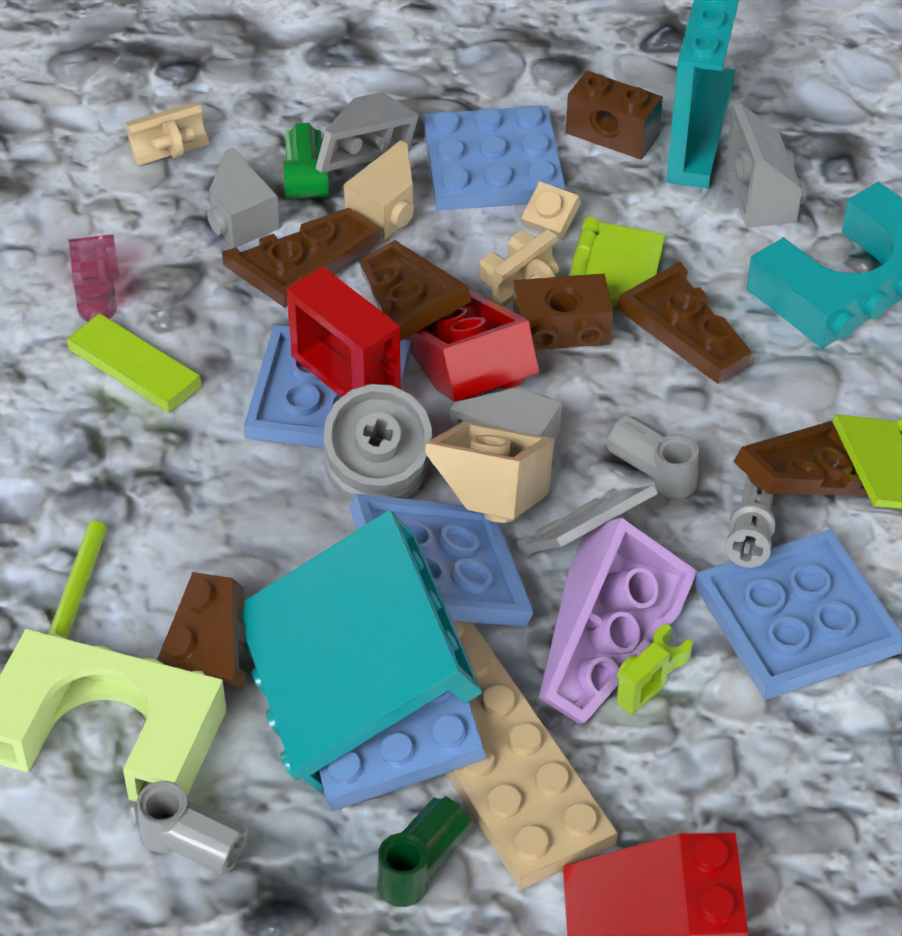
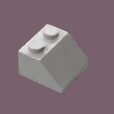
M733 104L725 173L746 228L797 222L799 206L805 203L806 188L803 178H797L794 171L792 151L785 149L779 132L743 104Z

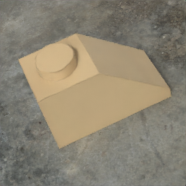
M402 140L344 184L345 209L351 208L380 227V235L384 240L399 228L406 226L414 213L413 183L408 146Z

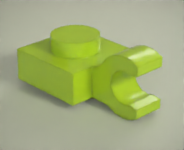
M669 624L660 626L654 632L653 643L641 654L630 655L623 662L617 673V680H619L617 705L632 716L666 685L667 675L675 668L686 664L691 657L693 641L690 639L685 640L678 647L666 645L671 639L672 627Z

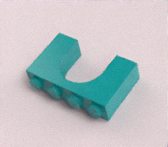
M879 181L847 200L842 233L873 255L882 264L880 267L862 273L834 271L814 261L784 237L755 253L750 258L746 289L822 349L838 339H845L855 328L870 319L879 318L889 307L902 300V198Z

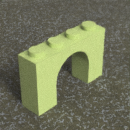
M25 629L0 675V765L29 772L52 727L62 715L86 702L114 700L136 708L146 717L145 725L123 768L128 799L137 802L140 792L147 785L159 781L177 784L188 796L226 713L223 680L206 676L203 671L191 672L164 665L156 659H141L121 654L106 646H90L67 640L56 633L44 634Z

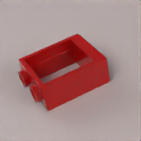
M324 266L305 278L299 279L287 288L292 358L340 397H343L352 389L369 384L391 385L401 389L400 325Z

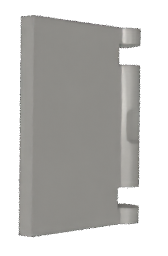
M654 485L622 492L611 489L604 493V501L601 502L598 498L589 501L573 510L571 514L564 518L556 519L536 530L535 539L532 540L529 536H525L518 540L517 547L525 558L534 555L537 551L560 548L658 493Z

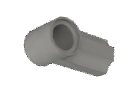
M626 414L615 423L613 431L607 438L608 451L653 477L657 491L665 497L681 499L692 495L696 491L699 475V447L695 440L683 434L665 435L635 416L630 417Z
M159 781L147 785L140 792L137 799L139 834L145 847L157 853H170L174 851L221 875L232 871L240 859L243 847L247 841V829L188 801L184 790L172 782ZM160 815L172 816L168 819L161 820L155 818Z

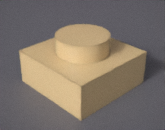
M539 181L521 217L523 225L542 233L548 229L555 233L558 239L563 240L581 204L579 195Z

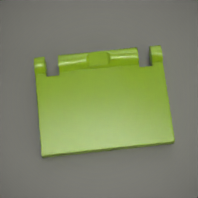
M586 217L582 223V231L578 238L568 276L605 273L611 305L617 307L620 294L657 274L665 234L600 222L595 217Z
M836 414L832 422L872 505L902 509V419L890 421Z

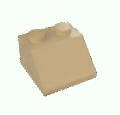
M463 421L426 443V455L464 507L470 511L484 513L486 520L498 523L511 522L549 495L555 438Z

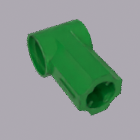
M295 123L290 131L285 132L286 160L283 161L286 200L329 197L328 171L321 173L315 169L323 141L321 130L313 128L310 123Z

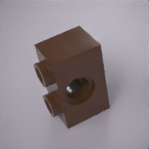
M586 70L568 93L566 134L642 160L660 135L663 96Z
M605 273L514 280L513 312L529 320L535 350L611 344L613 309Z

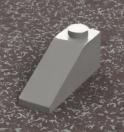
M384 92L355 97L326 128L315 169L323 173L374 161L400 140L407 143L409 152L419 114Z

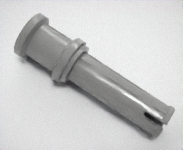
M748 475L741 505L734 509L730 518L731 532L726 538L725 552L734 564L744 568H754L764 564L771 554L770 538L775 531V517L770 511L773 494H767L763 489L752 484ZM745 543L750 544L748 554L744 553Z

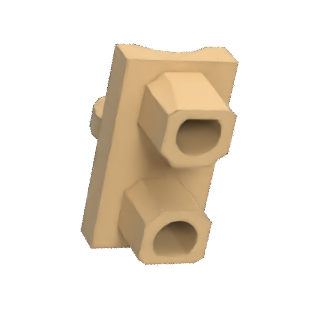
M197 101L125 122L133 160L137 166L169 156L178 158L183 156L185 151L209 145L203 124L202 108Z
M521 229L508 242L507 255L509 258L504 259L497 253L490 252L480 260L479 278L492 287L493 302L505 307L513 301L514 280L555 277L559 273V266L556 264L552 253L553 244L557 242V235L547 229L535 237Z

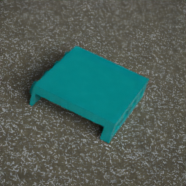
M694 0L678 58L667 183L709 189L734 84L735 70L723 68L739 0Z
M390 509L244 601V609L241 614V621L245 626V644L243 646L252 655L255 668L251 670L252 677L257 687L266 696L270 707L266 710L267 720L274 732L281 738L284 751L280 753L282 763L293 779H302L319 792L324 790L319 773L321 768L440 695L450 691L465 704L483 693L415 533Z

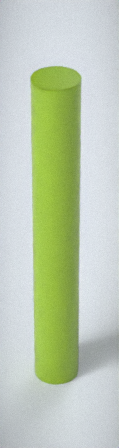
M93 520L88 523L49 633L59 634L67 640L69 639L107 532V526L101 521Z

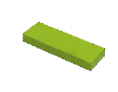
M100 313L67 338L70 351L168 413L201 388L199 374Z

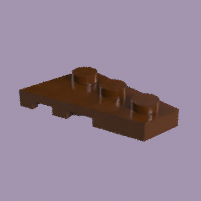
M346 208L301 224L300 231L279 239L275 234L260 238L259 246L242 252L237 247L223 251V265L286 308L288 306V287L323 266L331 273H336L381 241L380 227L351 208Z
M396 240L358 260L362 275L379 310L400 325V341L439 319L451 316L457 309L472 301L466 284Z
M681 262L620 294L617 310L715 383H721L748 366L752 354L751 350L728 321L722 316L715 315L707 306L709 297L701 287H692L686 279L688 271Z
M832 421L743 446L733 461L748 475L752 484L763 489L767 494L868 496Z

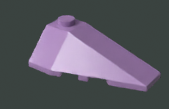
M622 517L607 521L584 534L568 571L539 698L578 724L585 723L618 686L617 673L623 662L632 654H641L653 640L654 632L664 624L671 625L678 617L697 570Z

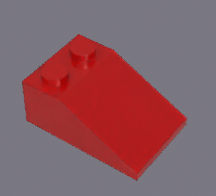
M474 291L470 292L472 301L457 309L454 314L447 318L439 319L404 339L411 340V354L435 389L453 402L482 396V392L497 387L512 388L519 386L524 382L525 377L539 373L529 320Z
M679 833L563 866L567 936H748L736 833Z

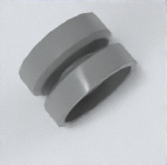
M369 384L350 390L334 403L325 420L323 465L329 483L344 499L350 502L353 501L356 493L408 499L419 490L429 467V457L425 453V446L428 441L432 440V427L426 410L411 394L391 385Z

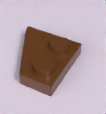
M192 572L157 660L164 665L191 672L203 671L206 676L222 679L223 685L243 689L246 683V672L239 668L238 646L245 644V626L241 621V614L244 609V587L230 577Z

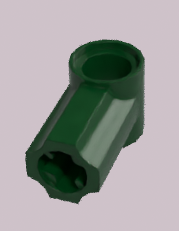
M447 796L441 799L433 797L401 833L390 835L382 841L378 850L377 890L380 897L386 903L395 907H408L416 904L423 898L427 889V881L471 832L472 820L466 816L460 804ZM396 869H408V871H398Z

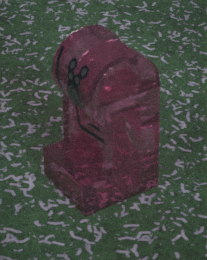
M114 234L69 239L73 288L79 316L87 322L99 313L108 319L112 318L117 310L112 276H119Z

